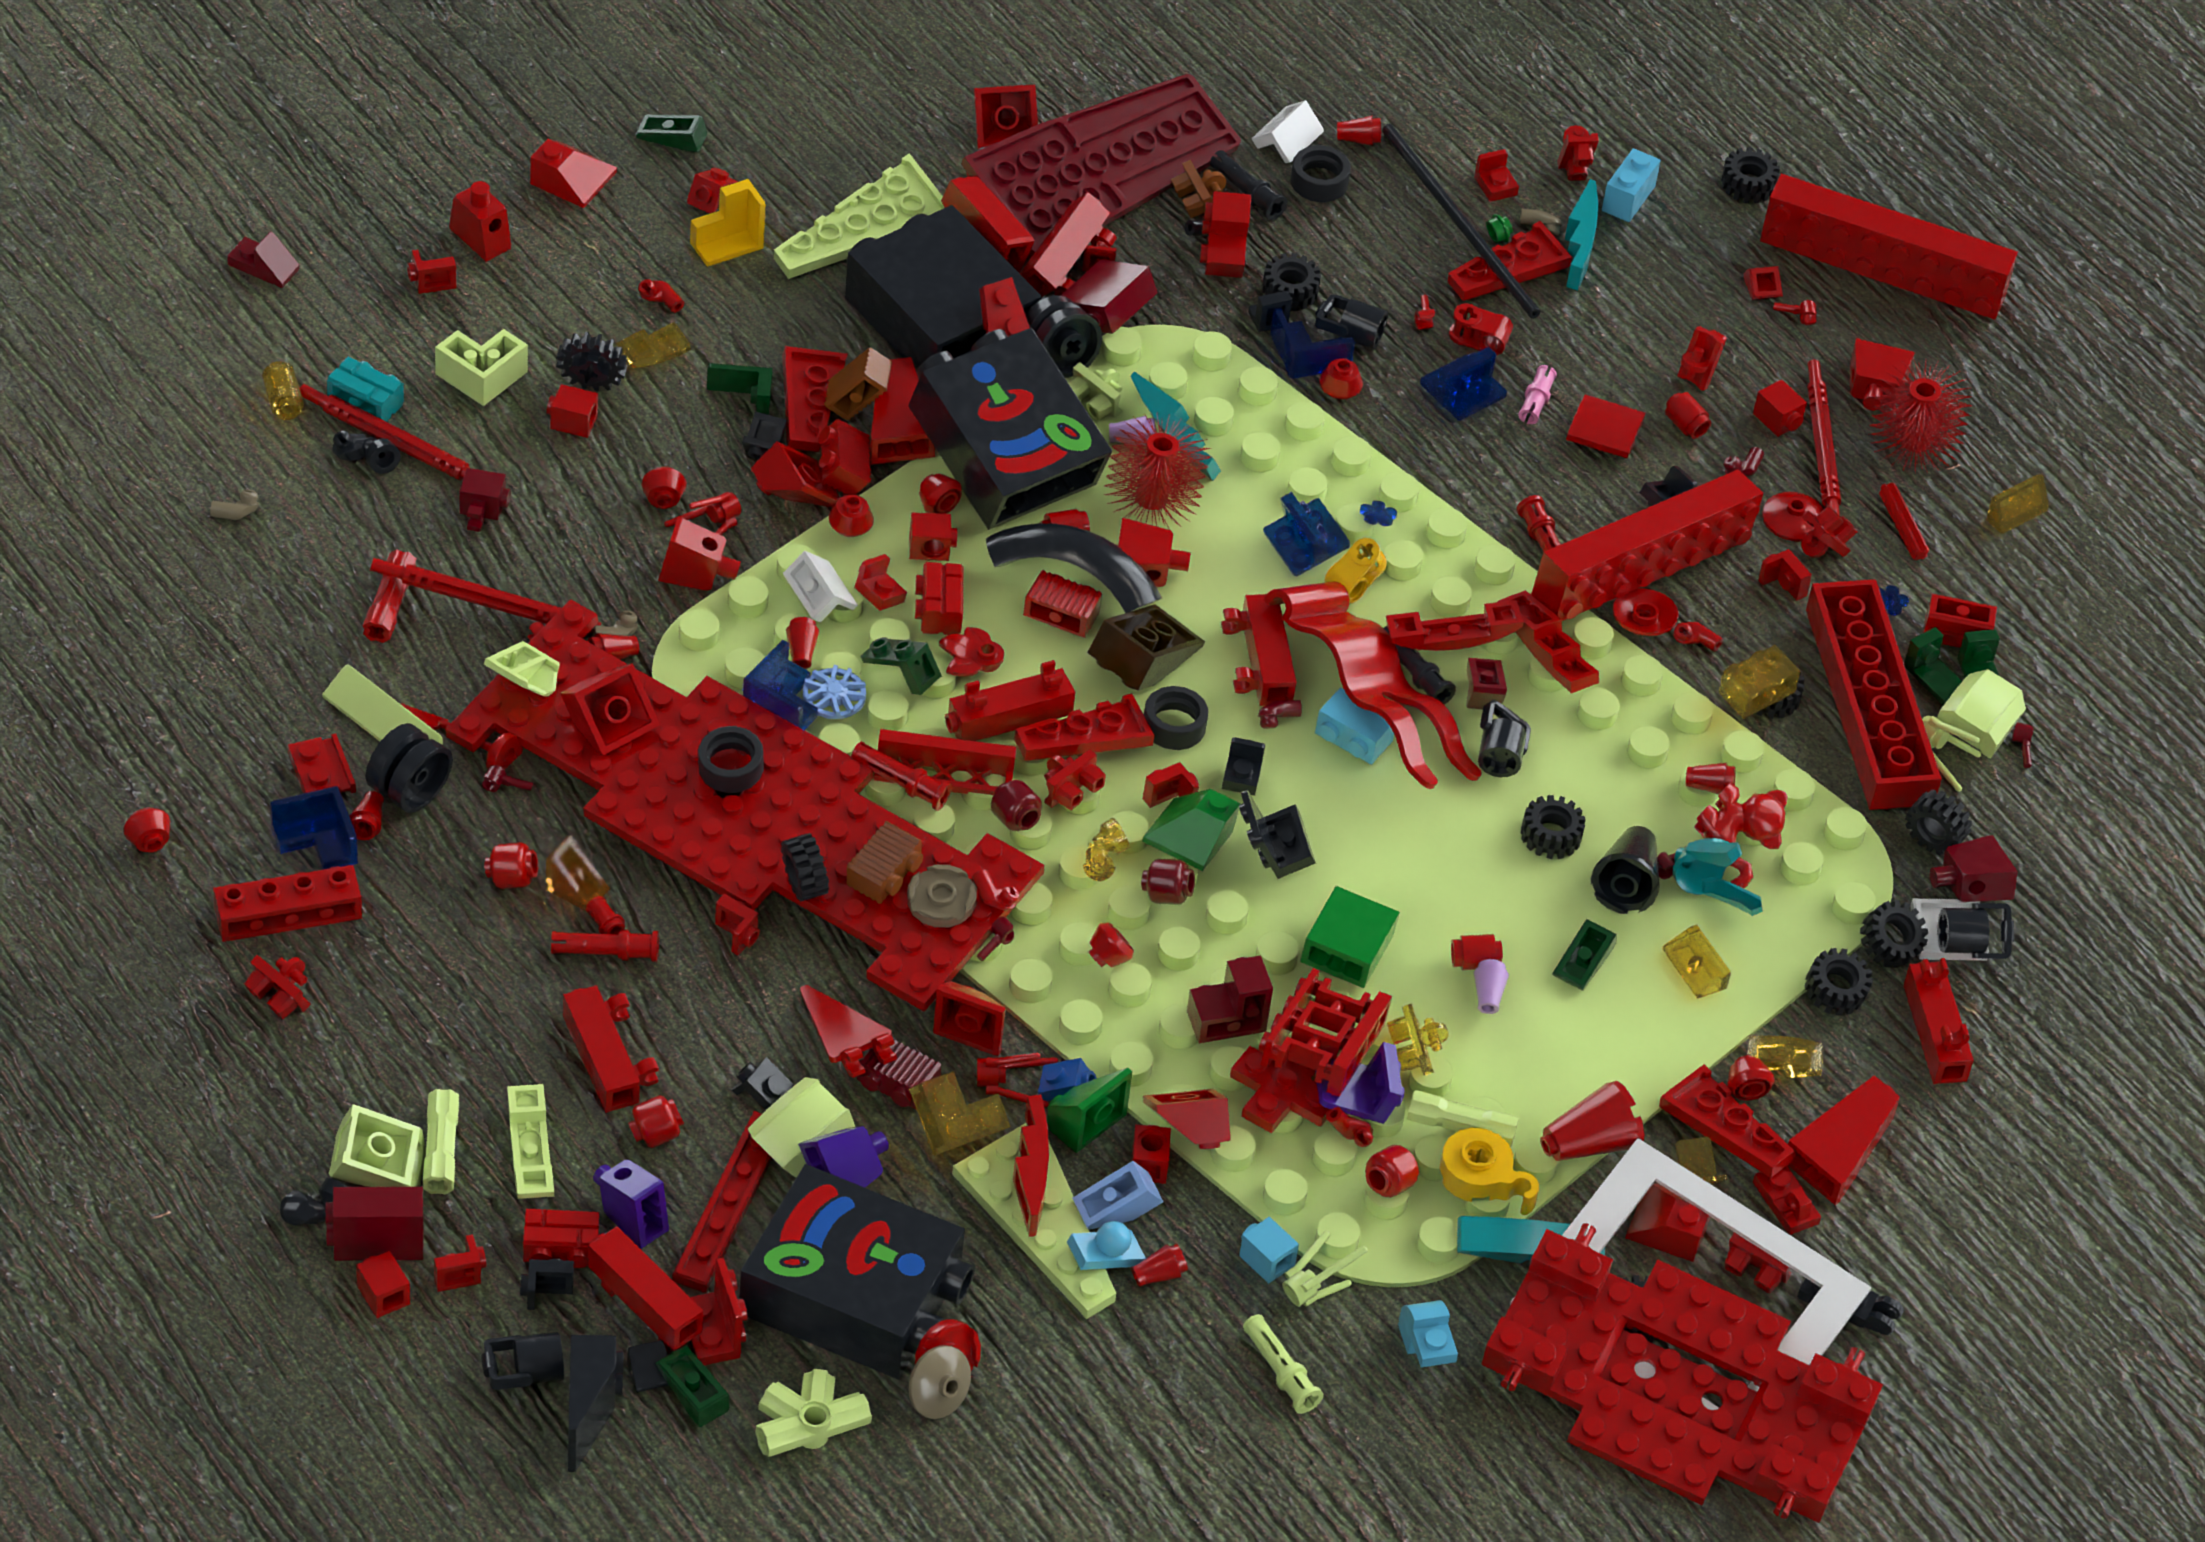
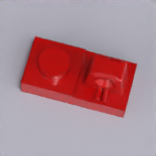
M1785 1166L1771 1178L1762 1172L1754 1175L1753 1184L1789 1235L1820 1224L1821 1215L1788 1166Z

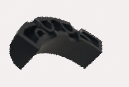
M1029 524L1005 529L986 538L987 549L994 567L1005 566L1015 561L1033 557H1045L1069 562L1086 570L1100 580L1113 593L1125 613L1147 607L1163 599L1155 583L1139 564L1119 546L1088 530L1061 524Z

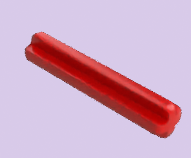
M1893 482L1889 484L1884 483L1881 486L1879 495L1912 559L1916 561L1925 559L1928 556L1929 548L1898 487Z

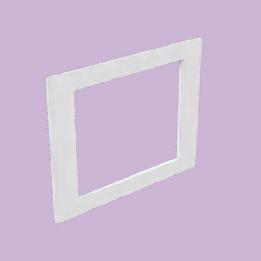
M1639 1138L1633 1143L1562 1235L1568 1239L1575 1240L1582 1224L1588 1223L1589 1226L1586 1234L1591 1225L1596 1228V1233L1588 1246L1600 1253L1654 1182H1657L1821 1287L1786 1334L1778 1351L1810 1365L1815 1353L1821 1356L1825 1353L1871 1291V1287ZM1639 1362L1634 1367L1636 1374L1641 1378H1651L1655 1374V1368L1648 1362ZM1753 1382L1748 1385V1388L1758 1392L1759 1387L1754 1385ZM1702 1397V1403L1706 1408L1710 1410L1719 1409V1407Z

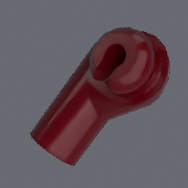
M1752 447L1743 461H1740V458L1734 456L1733 460L1731 456L1726 458L1723 464L1725 474L1739 469L1746 477L1753 476L1764 458L1763 450L1758 447Z
M1276 700L1262 707L1258 713L1260 726L1263 729H1272L1278 725L1277 717H1301V700Z

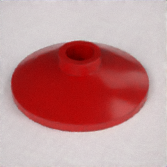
M1782 492L1773 495L1766 501L1762 511V518L1766 527L1776 536L1789 541L1801 542L1807 532L1815 529L1805 522L1802 516L1808 510L1817 516L1824 508L1818 501L1808 495L1798 492Z
M1638 588L1621 598L1617 597L1613 604L1615 620L1623 628L1635 634L1644 636L1661 635L1672 630L1678 621L1679 612L1676 604L1668 596L1655 590Z

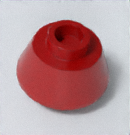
M1344 358L1331 361L1319 379L1322 390L1330 397L1338 400H1346L1356 396L1363 387V380L1357 365Z
M661 466L646 473L642 479L641 486L651 505L660 509H668L678 504L686 490L687 483L685 477L676 469Z
M940 473L931 474L924 478L920 485L919 496L925 512L947 514L952 511L962 496L960 482Z
M852 494L845 495L836 502L829 513V523L836 532L843 536L858 537L872 528L874 517L867 501L858 495Z
M153 807L143 808L130 815L124 825L123 832L126 839L138 850L153 853L161 850L168 842L171 821L169 815L163 810Z
M1104 922L1098 924L1089 941L1092 949L1088 952L1101 967L1106 964L1110 967H1115L1130 961L1133 957L1134 949L1126 938L1111 923Z
M1745 1055L1736 1059L1731 1065L1727 1086L1732 1090L1731 1095L1735 1098L1750 1101L1765 1096L1772 1088L1775 1078L1761 1059Z

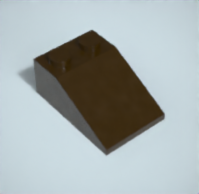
M1154 604L1105 619L1087 653L1097 660L1096 662L1100 667L1112 671L1119 676L1124 685L1139 691L1156 685L1201 649L1205 641Z

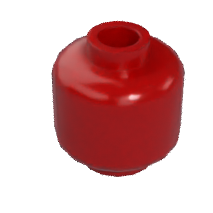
M522 842L497 844L492 849L490 857L485 858V874L487 878H492L495 886L500 889L527 887L532 882V879L538 875L537 854L535 850H530L529 846Z
M662 1095L636 1105L632 1110L634 1120L628 1122L636 1142L644 1140L645 1144L650 1148H655L677 1138L680 1134V1126L684 1125L674 1100H667Z
M1388 1146L1372 1155L1367 1161L1365 1168L1366 1181L1373 1191L1383 1197L1391 1198L1412 1187L1418 1180V1163L1414 1155L1403 1146Z

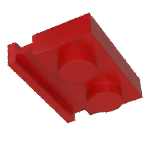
M336 733L331 734V738L324 740L318 737L288 744V755L307 804L341 796V792L349 790L351 793L356 792L355 780Z

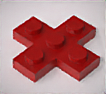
M1249 1046L1233 1065L1230 1073L1231 1078L1256 1091L1243 1107L1241 1117L1273 1133L1291 1110L1321 1127L1327 1120L1326 1113L1329 1109L1319 1103L1317 1082L1314 1081L1316 1076L1315 1070L1286 1060L1281 1069L1275 1067L1276 1061L1272 1060L1268 1068L1260 1066L1263 1053Z

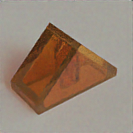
M571 835L567 836L546 858V890L576 907L586 911L587 904L591 899L597 896L604 897L609 892L610 887Z

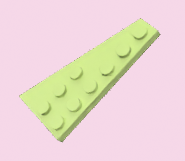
M909 153L902 158V163L894 169L889 167L882 172V177L876 182L865 184L837 204L834 212L827 217L822 215L816 219L814 226L806 232L799 231L774 249L773 259L788 279L847 259L848 252L862 239L868 237L878 239L902 228L911 217L917 214L931 215L944 209L945 207L941 202L943 196Z
M1025 1123L953 1165L952 1175L1078 1311L1088 1319L1113 1304L1116 1300V1291L1106 1269L1081 1270L1067 1244V1240L1072 1233H1089V1230L1072 1199L1074 1196L1050 1142L1044 1207L1036 1236H1028L1013 1182L1015 1157H1021L1019 1151L1021 1127L1027 1126Z

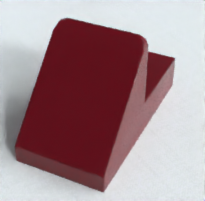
M271 231L260 243L244 237L227 255L229 266L280 288H283L300 269L298 262Z
M1468 658L1466 670L1469 688L1466 707L1483 710V706L1492 700H1497L1502 704L1507 693V686L1501 660Z

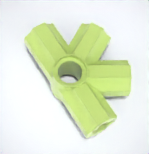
M813 1369L811 1372L804 1373L801 1396L780 1382H773L766 1389L759 1402L758 1409L774 1420L756 1425L755 1433L758 1439V1446L763 1455L768 1457L801 1446L809 1449L820 1448L826 1444L828 1437L871 1424L872 1415L869 1402L864 1393L860 1394L859 1392L833 1400L835 1377L830 1375L827 1370Z

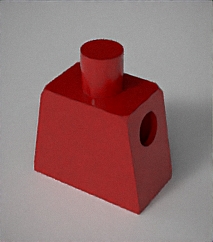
M474 182L470 188L455 195L452 203L449 228L485 262L511 249L507 209L490 193V186L486 182Z
M1856 338L1850 360V394L1854 398L1863 399V406L1866 409L1878 410L1873 406L1885 403L1875 398V396L1887 394L1877 389V387H1882L1883 390L1885 388H1892L1880 379L1900 384L1888 374L1890 373L1907 381L1895 367L1909 377L1910 372L1906 366L1908 365L1911 369L1915 352Z
M677 517L658 581L709 591L712 589L716 575L735 580L741 561L722 556L727 541L724 536Z
M1122 518L1118 546L1146 571L1156 587L1166 585L1168 569L1188 572L1191 552L1171 549L1173 540L1171 530Z

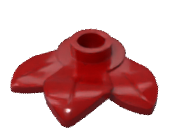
M967 627L964 635L958 633L950 634L939 641V646L954 657L946 669L947 674L974 676L980 671L993 672L1004 661L1003 648L999 644L992 642L990 635L979 628Z

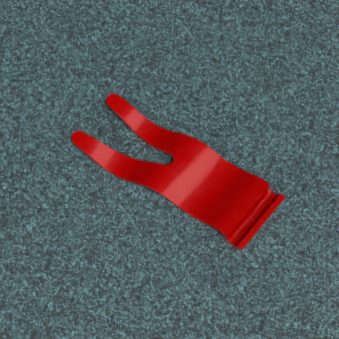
M1332 581L1273 589L1267 593L1264 601L1269 606L1285 603L1286 609L1281 619L1297 631L1315 635L1327 644L1336 660L1340 681L1347 696L1358 707L1377 713L1385 719L1395 735L1406 769L1423 787L1434 789L1438 779L1423 759L1416 725L1412 716L1401 704L1419 709L1431 720L1451 764L1469 780L1477 781L1480 778L1482 772L1466 754L1457 724L1450 711L1438 699L1421 694L1410 686L1404 677L1397 648L1394 643H1391L1390 635L1382 626L1347 612L1350 600L1344 585Z

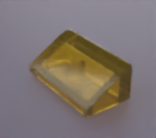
M2041 473L1992 497L1986 520L2002 534L2047 512L2049 503L2044 476Z
M1697 924L1689 927L1663 945L1662 950L1697 999L1727 989L1731 972Z

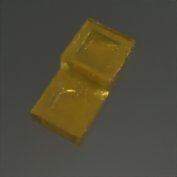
M675 321L650 335L647 334L645 329H642L616 343L617 347L623 348L622 355L627 356V362L631 368L659 364L691 350L689 341Z
M1749 1036L1747 1055L1761 1059L1769 1070L1784 1069L1787 1078L1822 1075L1824 1051L1822 1043L1788 1036Z

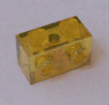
M1773 645L1764 651L1759 650L1755 652L1750 658L1738 664L1728 666L1722 674L1719 694L1745 719L1795 693L1800 670L1776 645Z

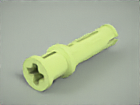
M1257 1314L1247 1319L1243 1324V1330L1249 1335L1262 1356L1276 1373V1384L1280 1390L1286 1391L1293 1400L1292 1407L1294 1410L1302 1414L1317 1407L1322 1401L1324 1394L1319 1387H1314L1310 1382L1304 1365L1293 1361L1262 1315Z

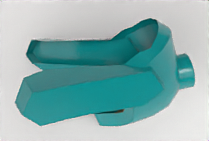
M1705 838L1690 842L1685 848L1679 847L1676 850L1673 876L1681 889L1687 893L1704 894L1739 908L1751 916L1763 912L1760 896L1722 879L1726 867L1742 855L1738 842L1730 843L1722 839Z

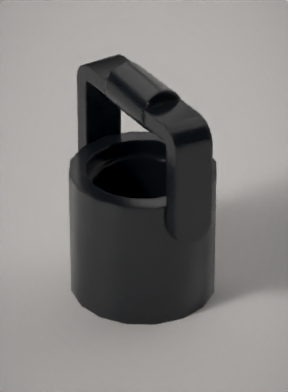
M1335 294L1330 295L1326 301H1323L1315 313V326L1317 328L1372 349L1377 348L1388 320L1387 310ZM1333 307L1344 310L1340 323L1327 319Z
M1492 700L1483 706L1480 728L1483 729L1478 763L1480 768L1491 776L1500 778L1515 775L1521 768L1523 755H1525L1528 749L1531 728L1526 721L1497 700ZM1493 714H1495L1498 718L1493 719Z
M1972 903V908L1941 909L1937 924V938L1940 951L1942 953H1972V959H2006L2010 957L2012 942H2014V921H2012L2010 905L2005 903ZM1985 909H2002V921H2000L2002 953H1985L1990 933L1988 914Z
M559 1332L491 1338L484 1342V1353L481 1355L484 1376L489 1378L492 1389L501 1390L564 1380V1361ZM513 1350L516 1374L497 1376L499 1371L496 1356L493 1352Z

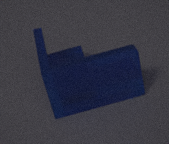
M1281 308L1274 309L1270 335L1291 379L1322 374L1329 363L1336 359L1353 360L1355 342L1352 337L1345 339L1340 337L1312 343L1302 321L1288 323Z
M782 640L744 678L743 696L805 730L818 717V708L796 695L803 689L805 679L810 677V672L788 660L789 643Z
M338 786L270 802L271 830L280 854L315 846L323 870L336 866L342 867L358 864L357 836Z

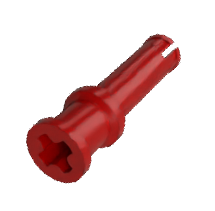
M1533 495L1523 499L1517 505L1516 511L1519 517L1524 518L1527 523L1528 535L1538 541L1544 552L1561 544L1554 532L1555 521L1551 516L1547 515L1544 509L1545 502L1543 498L1539 495Z
M862 741L855 746L851 754L852 760L872 768L873 772L905 788L908 796L912 798L917 796L931 803L932 808L936 811L942 809L951 794V783L947 781L942 783L930 777L923 768L914 770Z
M623 929V931H619V935L552 931L551 940L553 942H566L565 944L551 943L552 954L618 955V959H622V961H628L629 958H650L652 962H658L659 931L653 930L652 934L630 933L629 929Z

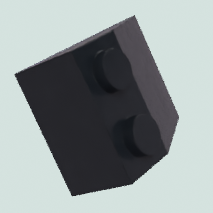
M571 1335L568 1472H576L613 1413L615 1395H622L623 1351H616V1336Z

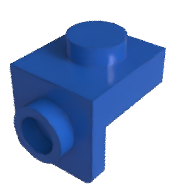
M1081 1058L1043 1065L1038 1094L1042 1095L1043 1100L1050 1101L1057 1095H1064L1075 1086L1097 1078L1095 1073L1090 1071Z

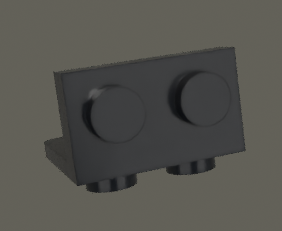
M1249 791L1241 792L1244 803L1239 805V809L1245 823H1250L1251 827L1247 831V835L1253 849H1258L1265 869L1271 867L1279 879L1316 863L1300 811L1296 804L1263 817Z

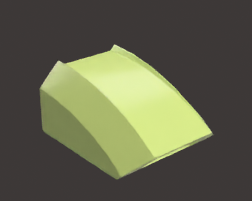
M1989 669L1970 673L1941 708L1937 719L1977 736L1980 739L1979 743L1961 739L1991 759L2026 710L2021 689Z
M805 1077L773 1103L748 1128V1131L752 1138L783 1169L797 1178L806 1164L798 1145L800 1142L841 1129L855 1127L850 1110L845 1108L820 1084L819 1079Z
M353 1104L343 1117L336 1134L329 1175L335 1179L369 1187H419L421 1185L424 1158L426 1156L422 1129Z

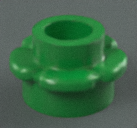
M1494 214L1492 219L1486 221V229L1494 243L1497 244L1502 241L1506 243L1509 241L1513 228L1506 216L1501 217L1499 214Z

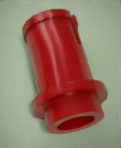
M597 896L588 902L586 911L598 924L600 934L619 935V931L625 929L624 918L619 914H615L604 897Z

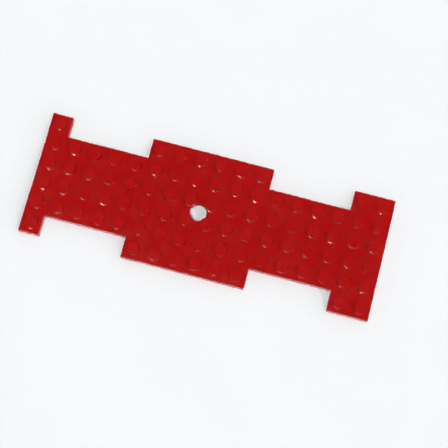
M571 599L528 643L560 663L555 691L549 697L542 696L498 674L446 728L447 738L473 753L494 731L501 735L507 732L517 735L518 745L599 790L583 807L584 817L716 893L720 895L726 894L735 900H740L753 910L773 890L882 953L867 969L866 979L923 1012L936 999L939 985L952 981L992 934L991 928L994 921L1002 916L1007 917L1013 909L1003 911L984 904L977 890L976 907L969 918L961 924L951 927H933L920 922L914 917L907 905L908 885L912 877L919 871L920 874L927 871V867L933 865H951L964 870L968 874V878L973 882L972 876L976 872L988 870L995 887L1000 889L1014 887L1019 892L1017 905L1044 874V864L989 833H986L971 852L966 855L859 795L874 778V770L852 760L850 755L709 676H706L685 697L636 669L660 722V726L600 756L573 723L560 693L590 677L627 665V663L583 639L598 623V614ZM737 726L748 729L757 735L763 745V773L755 785L742 791L739 796L729 795L721 798L717 795L716 790L705 784L699 774V745L710 731L720 727ZM725 749L717 752L710 760L718 768L736 770L746 766L751 761V756L737 749ZM885 821H888L922 840L921 854H923V860L920 867L914 873L909 871L904 876L902 886L894 896L889 894L882 903L878 904L876 900L866 897L864 893L861 894L858 890L855 891L853 887L847 885V865L860 852V849L868 843L869 839L876 834L877 830L884 825ZM811 833L812 837L816 840V845L820 848V855L824 859L823 864L827 869L826 875L829 879V893L800 902L796 898V894L792 890V884L790 885L788 881V874L785 872L781 842Z

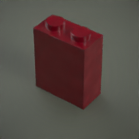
M1100 260L1061 296L1074 301L1083 311L1092 316L1100 326L1102 333L1113 334L1158 292L1149 266Z
M333 1187V1202H326L327 1246H334V1261H363L370 1256H378L388 1251L392 1253L395 1260H423V1187Z

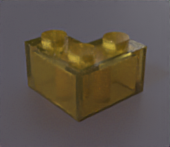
M954 1071L909 1089L934 1156L1011 1127L999 1094L966 1105Z

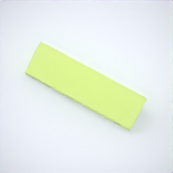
M349 664L340 670L322 694L325 700L378 741H381L391 730L399 725L410 723L425 732L429 739H433L443 745V738L439 733Z

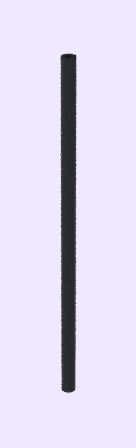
M1385 125L1382 129L1383 134L1528 316L1531 319L1538 317L1541 311L1393 125Z

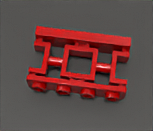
M1313 968L1306 979L1300 978L1294 996H1288L1282 1014L1277 1013L1271 1031H1265L1258 1049L1259 1052L1263 1053L1260 1066L1268 1068L1272 1060L1276 1061L1275 1067L1281 1069L1286 1060L1311 1068L1317 1071L1314 1081L1320 1084L1324 1079L1329 1081L1326 1092L1340 1097L1386 1024L1392 996L1379 991L1374 1000H1370L1371 994L1364 992L1360 1000L1350 998L1330 990L1332 979L1325 977L1323 982L1319 981L1320 970ZM1311 1023L1338 1034L1335 1037L1333 1035L1309 1027V1025ZM1332 1058L1335 1059L1333 1065H1331Z

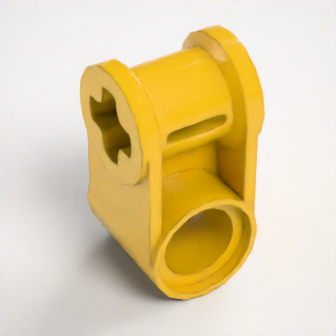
M1371 538L1359 539L1338 562L1331 566L1325 575L1324 581H1336L1344 585L1349 594V603H1354L1363 596L1367 588L1384 572L1387 566L1386 557L1380 551V547L1375 540Z

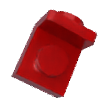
M1505 149L1481 154L1477 159L1474 178L1490 202L1518 195L1519 185L1506 167L1508 153Z
M412 250V262L407 263V273L409 281H415L419 294L456 288V263L453 256L422 261L419 250Z
M1787 549L1778 554H1771L1763 560L1758 581L1765 585L1778 579L1781 587L1788 591L1797 601L1807 596L1812 574L1792 551Z
M886 554L862 562L854 587L879 611L904 603L907 591L886 573L890 558Z
M473 1234L465 1236L466 1252L459 1254L451 1253L444 1257L434 1258V1281L437 1292L481 1284V1269L487 1267L483 1246H476Z

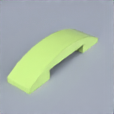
M544 1085L507 1086L511 1148L517 1198L554 1197Z

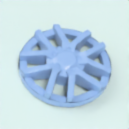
M834 665L833 668L819 671L813 670L812 675L805 679L802 693L803 701L810 711L820 717L827 719L848 718L859 712L866 701V684L857 675L852 673L851 668L844 670L838 668V665ZM836 675L843 676V678L836 680ZM808 689H810V690H812V691H814V692L808 694ZM821 699L818 703L813 704L814 701ZM850 701H858V703L853 706ZM844 705L846 710L840 712L839 706ZM828 706H831L833 712L826 711L823 709Z

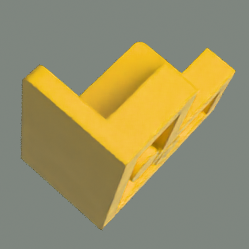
M749 179L721 187L719 211L691 220L690 244L706 266H712L764 248L766 204Z

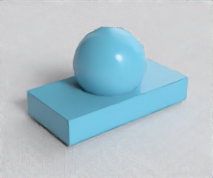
M1117 1221L1104 1223L1097 1232L1072 1233L1067 1240V1244L1081 1270L1132 1267L1146 1259L1132 1230H1129L1123 1223Z

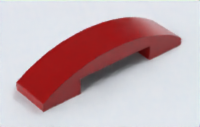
M1517 600L1484 604V614L1421 621L1419 612L1386 615L1391 643L1411 649L1429 651L1458 650L1483 645L1508 636L1523 627V619Z

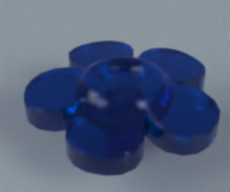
M1373 501L1372 505L1362 504L1360 507V513L1364 515V521L1372 525H1376L1378 522L1381 526H1391L1393 519L1397 517V510L1392 507L1385 508L1386 505L1382 501Z
M1888 585L1885 591L1879 588L1888 613L1893 616L1900 615L1902 608L1907 607L1909 604L1908 596L1904 594L1899 595V588L1894 585Z

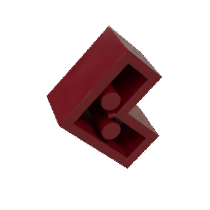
M1261 955L1248 958L1240 957L1227 961L1224 983L1202 985L1198 988L1190 989L1187 1013L1198 1044L1263 1033L1267 1030L1273 986Z

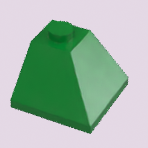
M1212 789L1173 798L1143 836L1142 842L1203 871L1233 833L1241 803Z
M1127 1067L1075 1086L1064 1095H1057L1047 1108L1048 1130L1074 1152L1078 1153L1127 1115L1133 1071Z

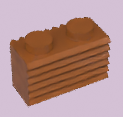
M873 348L865 350L829 379L830 383L826 393L825 406L843 419L851 420V417H855V414H859V411H863V408L871 405V401H875V398H879V395L887 392L892 361Z
M885 821L884 825L877 830L868 843L860 849L855 858H852L851 862L848 863L847 885L853 887L855 891L858 890L861 894L864 893L866 897L876 900L878 904L882 903L889 894L894 896L901 888L904 876L909 871L914 873L920 867L923 860V854H921L922 840Z

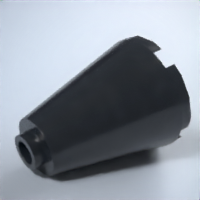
M1632 826L1628 828L1593 869L1590 879L1595 890L1594 895L1607 909L1620 914H1628V911L1631 910L1642 912L1655 902L1660 888L1657 844L1655 835L1645 827Z

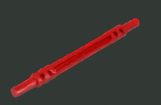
M1813 359L1807 363L1810 382L1807 385L1822 505L1825 508L1828 505L1831 506L1840 515L1841 494L1827 388L1825 382L1822 381L1820 362Z
M306 384L301 385L299 388V396L322 407L325 413L377 439L390 440L400 451L459 481L463 480L466 469L470 468L469 463L333 394L328 396Z
M373 558L370 571L401 579L403 584L545 624L561 609L558 606L407 564L405 567ZM598 622L596 626H601L602 622Z

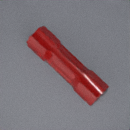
M397 549L389 553L387 562L405 567L407 564L416 566L417 558L410 552H403ZM383 574L373 604L369 607L362 625L364 628L363 635L370 641L384 643L391 639L397 623V614L407 587L410 586L403 584L401 579Z

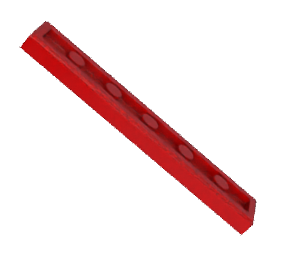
M753 1111L672 1274L674 1282L707 1293L715 1276L716 1259L725 1256L772 1160V1157L752 1138L748 1131V1128L763 1113Z

